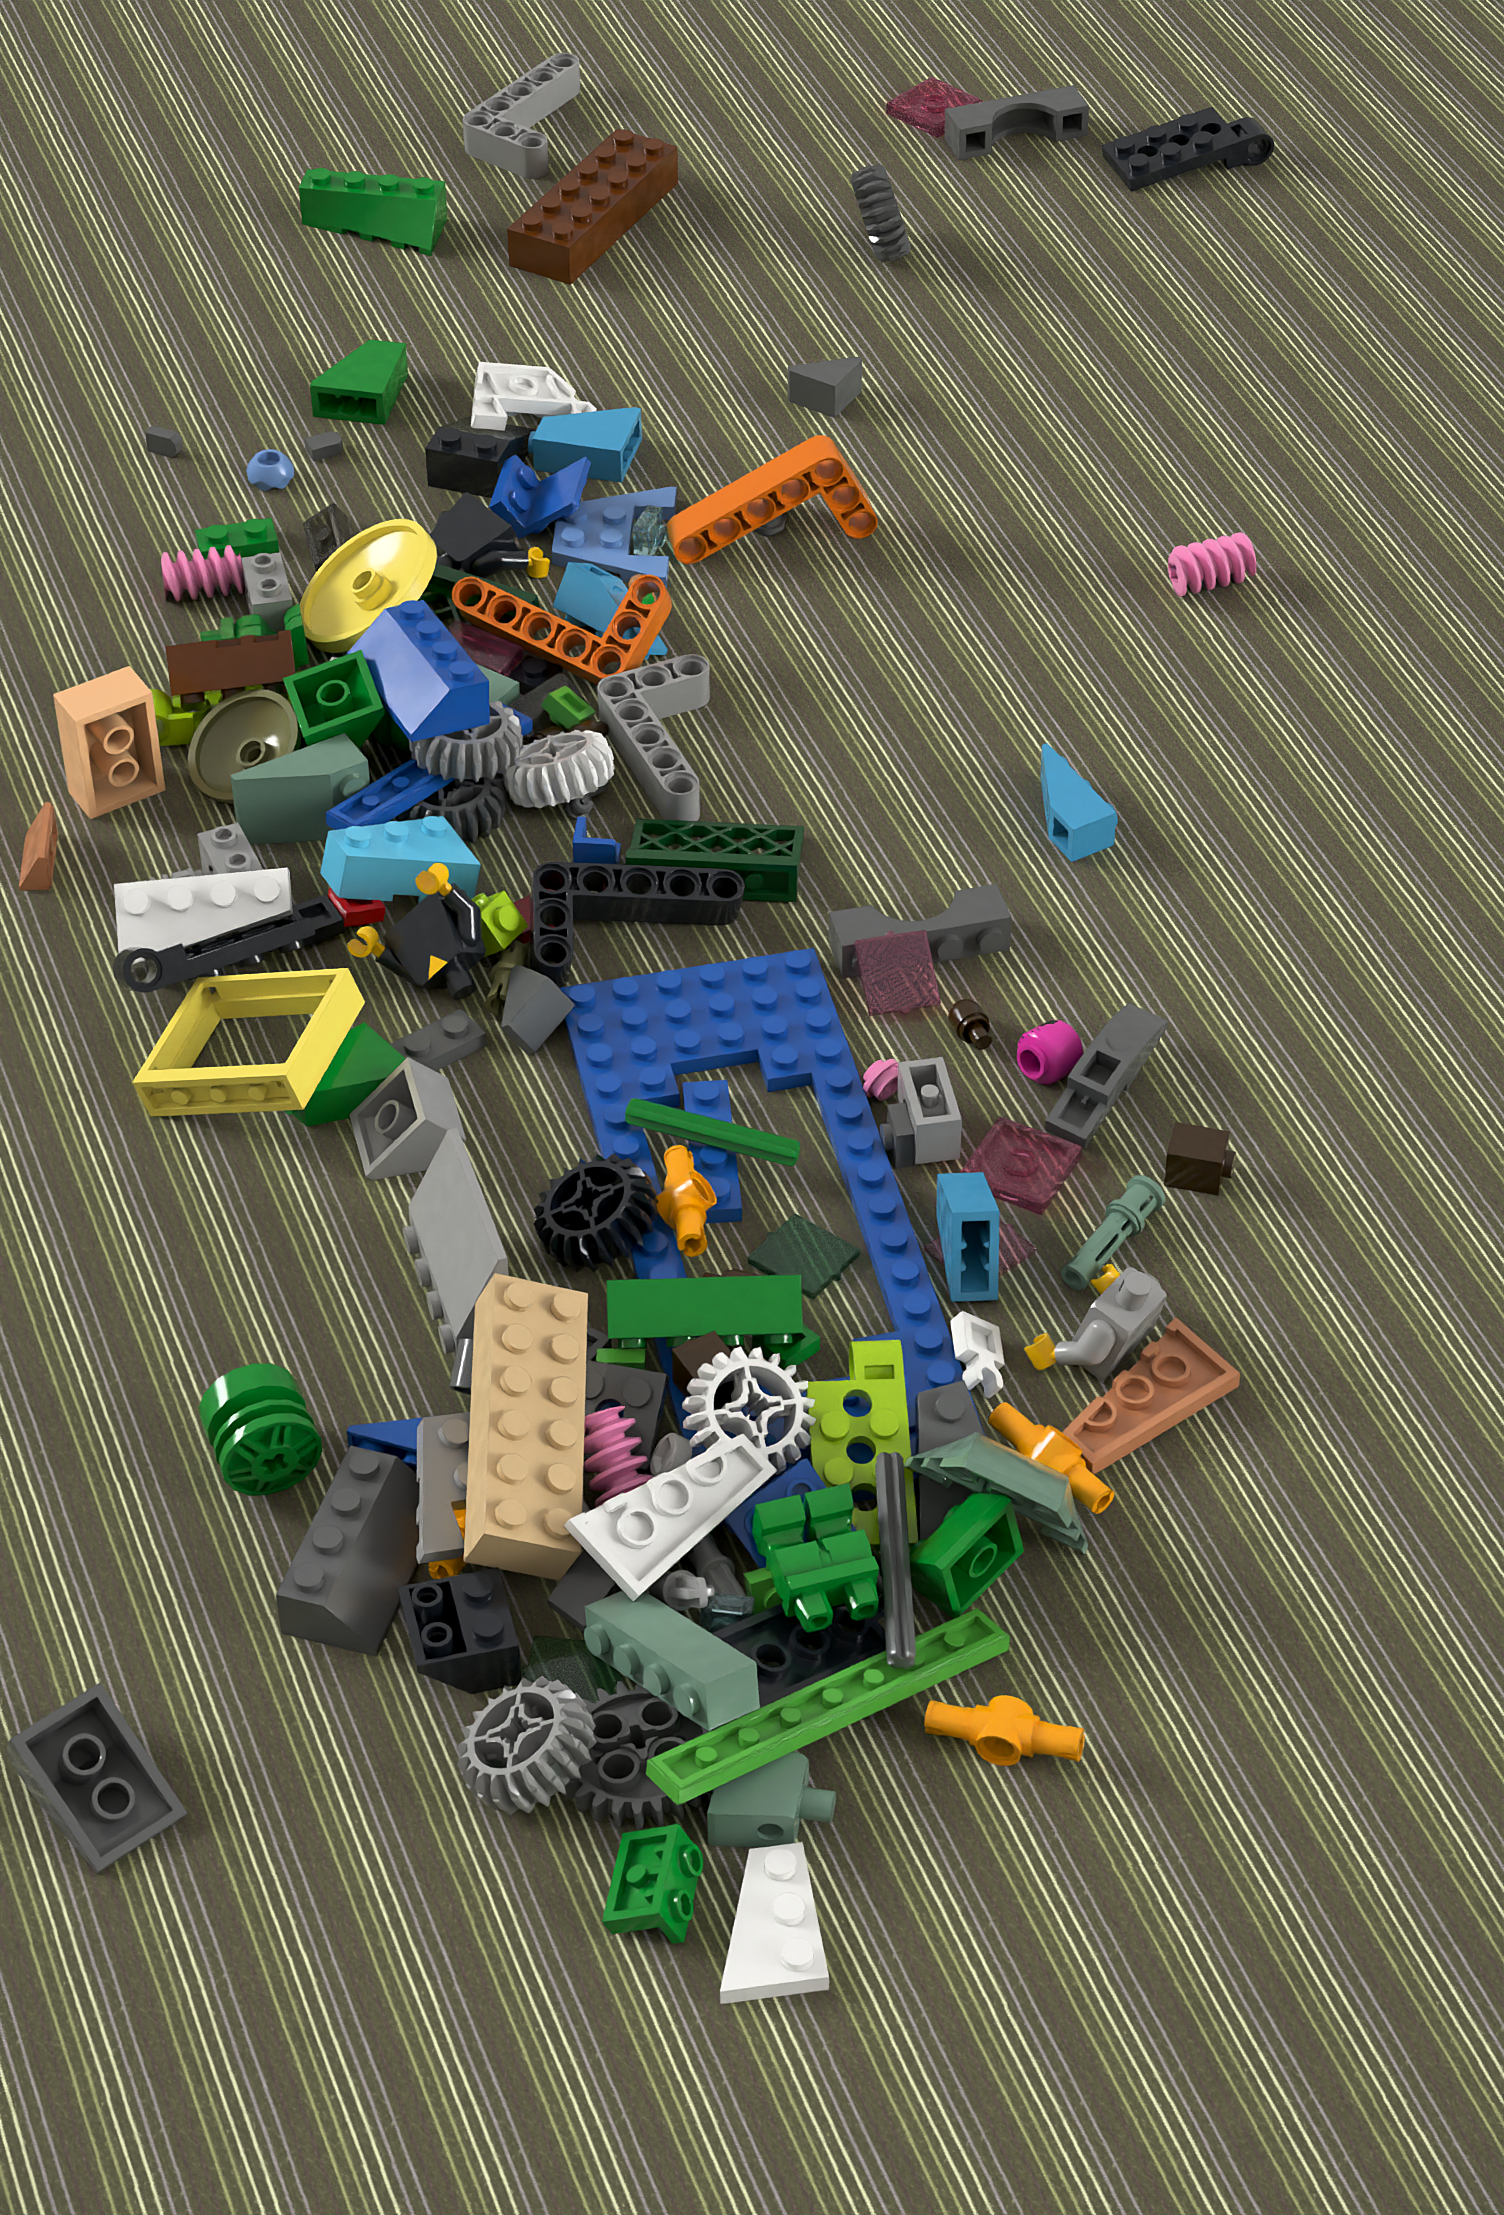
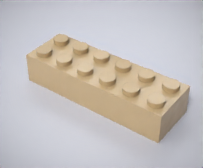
M495 1273L475 1302L464 1562L492 1568L499 1567V1569L560 1581L581 1554V1544L564 1525L569 1519L582 1513L588 1293Z

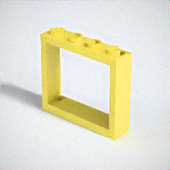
M349 968L197 977L132 1084L151 1117L304 1110L365 1001ZM208 987L216 988L214 994L211 993ZM314 1014L286 1063L191 1068L220 1019Z

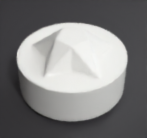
M669 1433L659 1441L650 1462V1471L653 1478L664 1472L668 1473L686 1464L691 1459L692 1447H690L689 1439L675 1433Z

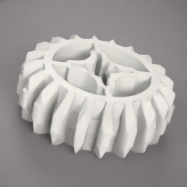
M574 730L570 733L562 731L557 735H548L546 738L534 740L529 745H522L516 765L508 767V771L503 774L502 780L514 804L523 805V807L527 808L532 806L542 808L545 805H552L554 807L558 803H569L570 800L575 798H583L585 794L595 792L598 787L604 786L614 775V756L611 746H608L606 738L601 733L590 730L583 732Z
M741 1347L734 1348L730 1354V1359L723 1352L716 1354L712 1359L713 1366L704 1363L699 1368L697 1373L700 1379L693 1378L687 1386V1390L692 1396L686 1397L682 1403V1409L692 1414L683 1421V1428L697 1430V1433L689 1441L690 1447L704 1445L707 1449L706 1451L731 1439L724 1431L732 1432L736 1436L744 1434L777 1470L774 1474H781L786 1469V1462L795 1464L801 1457L799 1448L805 1449L811 1442V1436L806 1431L809 1430L810 1426L814 1425L816 1418L807 1414L808 1408L814 1406L815 1399L801 1397V1394L808 1388V1381L800 1380L795 1383L791 1377L796 1372V1365H790L785 1370L778 1367L780 1362L779 1353L773 1354L768 1361H764L761 1347L754 1348L748 1358ZM733 1381L732 1403H726L722 1409L714 1410V1395L717 1387ZM758 1384H760V1385H762L763 1387H765V1388H766L767 1390H769L774 1396H769V1395L764 1394V1393L760 1390ZM744 1406L750 1408L748 1413L753 1410L758 1417L755 1421L749 1420L750 1414L745 1417L740 1410ZM784 1417V1431L781 1440L774 1445L766 1447L764 1438L768 1434L767 1424H772L777 1418Z

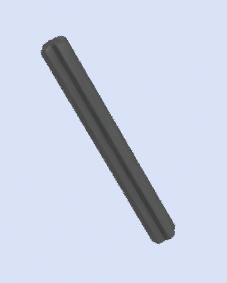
M882 1452L876 1457L875 1471L887 1663L892 1668L903 1667L907 1669L915 1663L916 1645L903 1457L899 1453L893 1452L889 1454Z

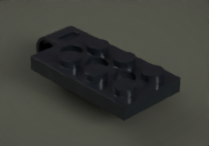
M1213 107L1192 114L1182 115L1178 119L1161 125L1151 126L1144 131L1119 137L1115 141L1102 145L1103 158L1131 192L1223 159L1227 170L1245 163L1259 165L1265 162L1274 150L1272 137L1256 119L1245 117L1226 123Z
M285 916L187 951L184 950L182 943L159 951L149 948L129 947L121 951L115 958L113 974L117 983L124 989L148 993L186 979L193 980L197 979V977L221 976L224 974L222 967L227 965L233 966L238 964L241 968L259 963L264 960L263 953L267 951L279 950L280 953H286L305 946L303 939L315 935L311 918ZM142 957L147 962L148 974L144 980L137 982L131 975V966L136 959Z
M871 1548L872 1556L875 1557L879 1567L876 1584L879 1603L877 1614L874 1617L856 1621L851 1619L846 1605L841 1604L831 1607L833 1612L832 1624L828 1625L825 1629L807 1633L797 1616L786 1617L781 1603L711 1633L756 1662L760 1708L886 1650L885 1629L877 1622V1620L884 1617L881 1555L876 1549ZM837 1624L850 1625L858 1632H847L842 1630ZM798 1641L807 1645H816L819 1649H807L801 1646ZM760 1658L766 1662H777L780 1666L769 1667L762 1664L758 1659Z

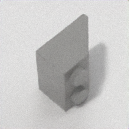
M409 1057L349 1114L365 1176L371 1180L426 1171L448 1129L458 1128L462 1141L466 1140L449 1079Z

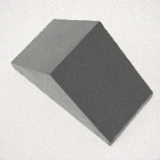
M860 356L788 366V400L805 408L835 418L862 392V359Z
M518 964L511 968L501 1029L529 1056L538 1050L575 1004L549 977Z

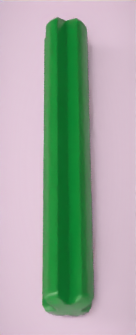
M632 1098L626 1107L625 1121L633 1126L789 1167L795 1166L800 1155V1142L795 1139L639 1098Z

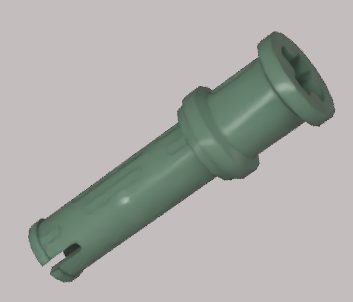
M1144 1175L1132 1177L1127 1183V1191L1120 1199H1115L1107 1206L1104 1222L1061 1270V1276L1068 1286L1076 1290H1084L1127 1237L1138 1235L1145 1226L1144 1220L1149 1214L1161 1209L1165 1203V1194L1154 1180Z

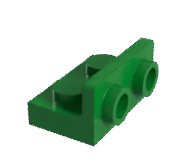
M679 1824L622 1833L602 1923L611 1934L659 1927L672 1944L685 1941L688 1923L693 1917V1899L698 1876L703 1871V1857L699 1847L691 1841Z

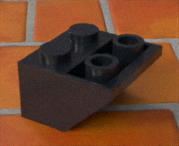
M499 1567L398 1587V1594L417 1673L470 1694L504 1688L505 1685L508 1687L519 1685L522 1680L519 1643Z

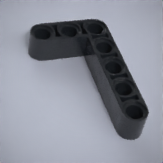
M545 862L534 871L529 901L530 969L549 977L558 988L564 987L567 984L574 952L573 919L729 925L739 916L745 889L744 881L739 874L727 869Z

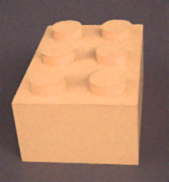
M130 666L53 694L68 791L90 819L166 790L153 695L151 690Z

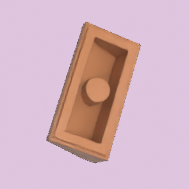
M51 802L44 803L25 837L19 889L22 891L50 890V887H52L58 829L54 805Z

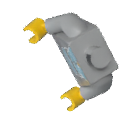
M1113 1264L1103 1266L1102 1271L1104 1275L1090 1281L1100 1293V1296L1089 1308L1072 1341H1060L1055 1346L1049 1334L1044 1333L1034 1338L1033 1345L1024 1348L1037 1370H1043L1055 1362L1060 1365H1081L1100 1381L1104 1382L1154 1329L1167 1298L1158 1280L1150 1274L1137 1271L1133 1267H1127L1120 1274Z

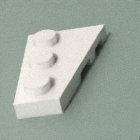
M803 1842L749 1849L720 1989V2004L829 1990V1974Z

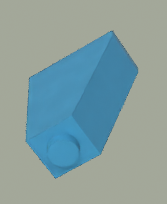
M631 407L543 417L537 430L530 433L528 440V453L533 454L534 470L556 473L587 457L591 462L587 478L622 483L642 441L641 408Z
M983 1172L937 1174L936 1218L951 1302L998 1300L1000 1211Z

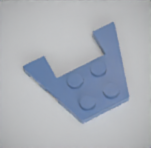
M665 487L581 501L579 508L567 518H562L561 516L556 519L552 546V564L566 568L568 562L591 563L604 571L620 574V579L625 582H629V579L637 574H650L660 578L667 589L669 556L630 555L634 519L670 520L675 515L677 487Z

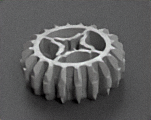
M489 702L490 724L414 742L409 740L412 759L417 760L419 768L428 769L429 775L441 774L444 780L457 778L460 782L464 779H473L475 782H478L479 778L482 777L494 779L496 773H507L508 767L516 765L517 757L520 756L523 735L521 734L519 718L514 716L513 709L503 708L502 702Z
M541 1676L533 1683L523 1678L516 1689L505 1685L501 1696L496 1699L487 1697L489 1705L483 1711L472 1712L475 1722L473 1725L462 1729L465 1740L456 1747L460 1754L457 1766L463 1779L467 1782V1788L475 1797H479L486 1806H490L494 1811L498 1809L504 1810L509 1815L516 1812L518 1808L530 1813L536 1802L549 1806L550 1798L556 1792L566 1794L565 1785L571 1779H581L579 1767L592 1761L589 1749L597 1743L593 1736V1730L596 1725L593 1722L592 1715L585 1708V1702L577 1693H573L567 1685L562 1684L559 1680L552 1682Z

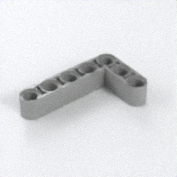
M557 53L466 113L462 119L465 152L470 156L525 178L536 179L545 176L549 172L548 139L546 135L532 130L530 127L580 93L579 58L571 53Z
M696 654L682 655L603 678L597 686L599 721H603L608 725L609 738L664 820L698 821L700 817L699 779L659 719L700 708L709 702L710 665L708 660Z

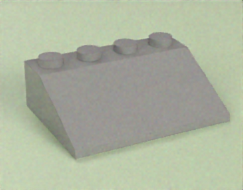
M458 1128L448 1129L408 1206L410 1226L403 1227L405 1245L409 1255L416 1253L418 1259H415L414 1262L420 1287L428 1286L430 1292L426 1293L431 1318L432 1320L440 1319L442 1325L438 1326L443 1351L445 1354L452 1352L454 1359L459 1339L474 1340L475 1302L495 1273L509 1276L506 1253Z

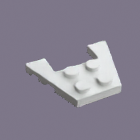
M479 362L475 378L471 427L475 429L505 431L507 416H516L518 413H529L543 418L553 415L594 412L597 408L590 402L578 401L574 397L576 390L549 367Z

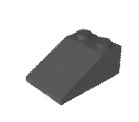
M101 1683L96 1684L9 1740L5 1755L36 1801L96 1874L188 1814Z

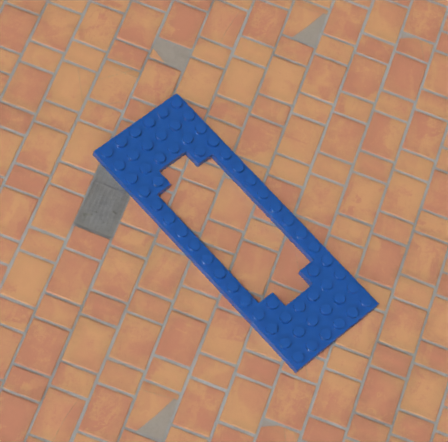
M815 949L794 950L559 988L575 1004L563 1019L601 1157L607 1159L615 1153L622 1160L629 1158L637 1167L646 1172L657 1195L662 1191L644 1129L630 1125L625 1121L626 1107L632 1098H639L673 1108L680 1107L679 1091L674 1075L755 1062L759 1064L767 1092L812 1085L895 1332L854 1338L853 1341H901L911 1457L915 1456V1398L917 1394L962 1381L963 1370L959 1360L955 1359L954 1345ZM658 1212L659 1217L652 1221L654 1232L642 1235L643 1246H633L629 1250L635 1278H687L673 1228L663 1220ZM652 1338L661 1371L670 1377L667 1392L679 1435L690 1440L697 1433V1430L683 1428V1421L692 1414L682 1409V1403L686 1398L673 1383L672 1349L676 1347H666V1338ZM847 1376L824 1381L850 1380V1377ZM758 1384L764 1394L774 1396L769 1390ZM968 1390V1392H969V1394H970V1397H971V1400H972V1403H973V1405H974L976 1414H977V1416H978V1413H977L975 1404H974V1402H973V1399H972L970 1390ZM805 1391L801 1394V1397H805ZM849 1397L843 1402L844 1410L853 1417H862L870 1412L869 1404L861 1397ZM744 1406L740 1411H742L745 1417L750 1414L749 1420L755 1421L758 1416H756L753 1410L748 1413L750 1408ZM784 1417L777 1418L772 1424H767L768 1434L764 1438L766 1447L774 1445L781 1440L784 1431ZM724 1431L731 1439L737 1437L732 1432ZM854 1443L846 1449L848 1457L858 1464H866L874 1458L872 1449L864 1443ZM704 1445L692 1447L691 1459L704 1453L707 1450ZM809 1445L805 1449L799 1448L801 1452L799 1460L807 1458L810 1463ZM786 1462L785 1470H787L794 1464ZM913 1472L915 1492L918 1485V1474ZM774 1474V1475H773L770 1479H768L761 1487H763L765 1484H767L768 1482H770L772 1479H774V1478L777 1477L778 1475H775V1474ZM857 1490L852 1493L853 1503L876 1499V1496L868 1490Z

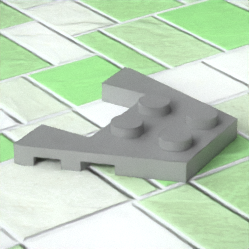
M470 1412L424 1417L417 1427V1483H420L419 1506L416 1509V1525H419V1543L416 1546L418 1564L460 1558L464 1552V1540L454 1511L466 1509ZM582 1500V1513L591 1511L584 1500Z

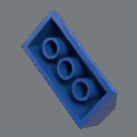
M424 600L405 601L398 606L385 608L347 652L348 655L362 650L382 705L411 742L490 724L488 678Z

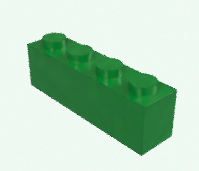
M316 168L307 169L299 186L302 225L344 234L351 230L357 232L360 239L371 242L376 237L391 240L392 247L405 249L408 244L419 247L420 254L432 256L447 220L445 181H436L427 177L414 179L398 177L393 174L381 176L363 174L359 171L347 173Z
M801 1275L606 1280L608 1339H618V1348H647V1338H666V1347H678L690 1339L701 1337L712 1331L717 1333L725 1345H744V1335H763V1344L792 1343V1334L803 1333Z

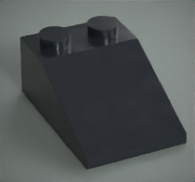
M471 417L440 426L425 447L428 486L492 498L504 461L517 455L523 462L528 455L530 433L537 429L506 424L505 431L475 429L471 427Z

